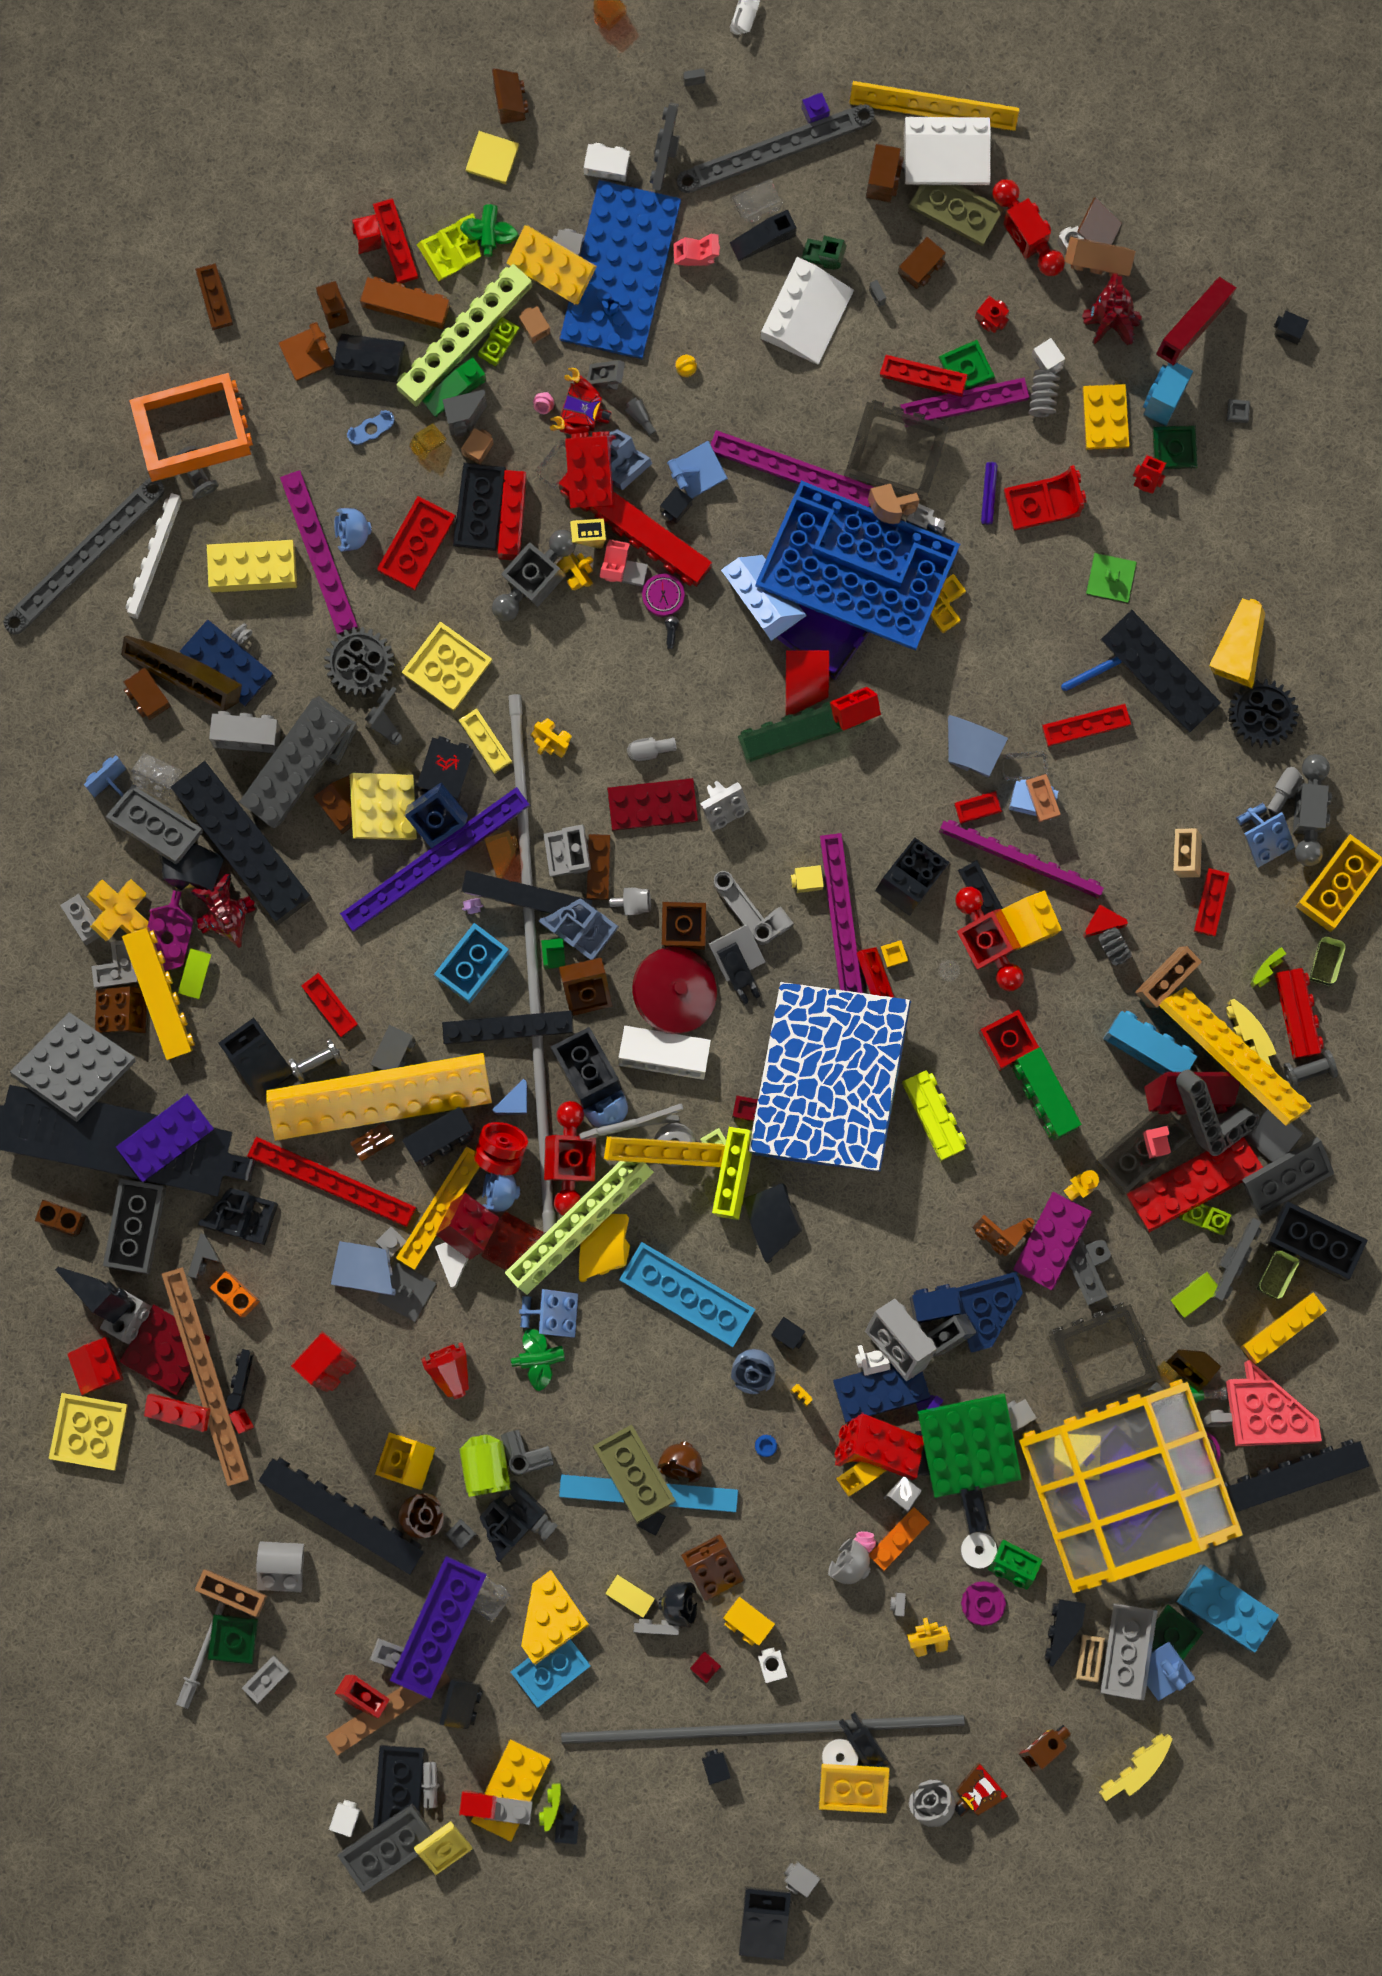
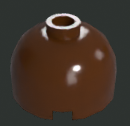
M680 1442V1444H673L664 1450L657 1468H661L660 1473L668 1478L679 1481L678 1476L689 1478L688 1482L693 1483L701 1478L703 1462L700 1453L693 1448L692 1444Z
M428 1493L415 1494L407 1498L400 1507L398 1514L401 1528L414 1538H428L436 1535L441 1529L444 1520V1513H441L439 1507L441 1506L440 1501Z

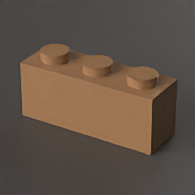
M1070 236L1065 262L1071 264V268L1083 271L1085 267L1090 268V272L1102 275L1103 271L1109 272V276H1112L1113 273H1117L1118 276H1130L1136 251Z
M1187 946L1179 947L1135 991V994L1149 1008H1157L1196 969L1201 960Z
M207 1569L203 1570L195 1588V1591L255 1617H259L268 1597L263 1593Z

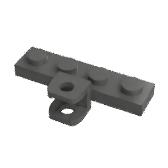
M672 102L668 107H664L662 120H665L664 129L660 128L654 152V162H657L656 171L652 170L650 176V183H653L652 189L661 191L663 187L668 157L675 158L677 156L680 136L673 135L679 104Z
M1252 1218L1237 1248L1229 1246L1226 1249L1218 1267L1226 1270L1212 1299L1221 1302L1224 1298H1229L1233 1287L1230 1285L1233 1279L1237 1280L1241 1275L1252 1251V1248L1249 1246L1253 1239H1258L1262 1228L1259 1227L1261 1221Z
M1080 1237L1068 1262L1087 1305H1090L1108 1297L1095 1266L1107 1261L1111 1257V1253L1104 1240H1098L1085 1246L1082 1237ZM1103 1248L1104 1254L1101 1256L1097 1255L1096 1249Z

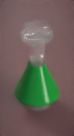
M1189 1385L1195 1404L1204 1399L1219 1398L1220 1402L1227 1400L1226 1387H1221V1385H1218V1389L1201 1390L1200 1392ZM1185 1391L1176 1394L1177 1405H1183L1184 1409H1188L1190 1405Z

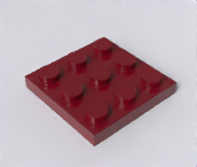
M153 1305L148 1318L143 1321L136 1338L131 1341L119 1362L173 1394L178 1395L192 1370L175 1316ZM204 1334L206 1343L208 1344L211 1337Z

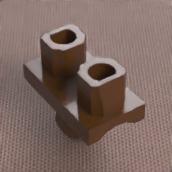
M383 1122L350 1142L361 1162L396 1141Z

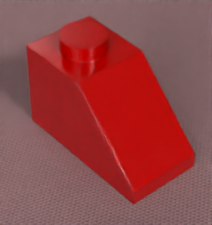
M345 1675L334 1693L349 1705L379 1719L390 1701L388 1697L356 1675Z

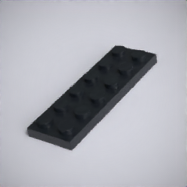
M1130 610L1100 639L1189 733L1221 703L1133 610Z

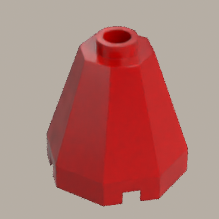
M463 1342L458 1343L459 1348H456L453 1344L430 1353L429 1360H426V1357L421 1359L425 1371L448 1398L459 1399L466 1395L465 1391L469 1390L467 1356Z

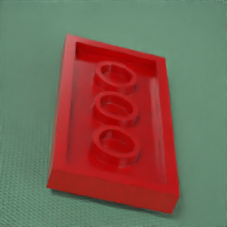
M417 496L379 564L377 571L415 591L452 526L456 515Z

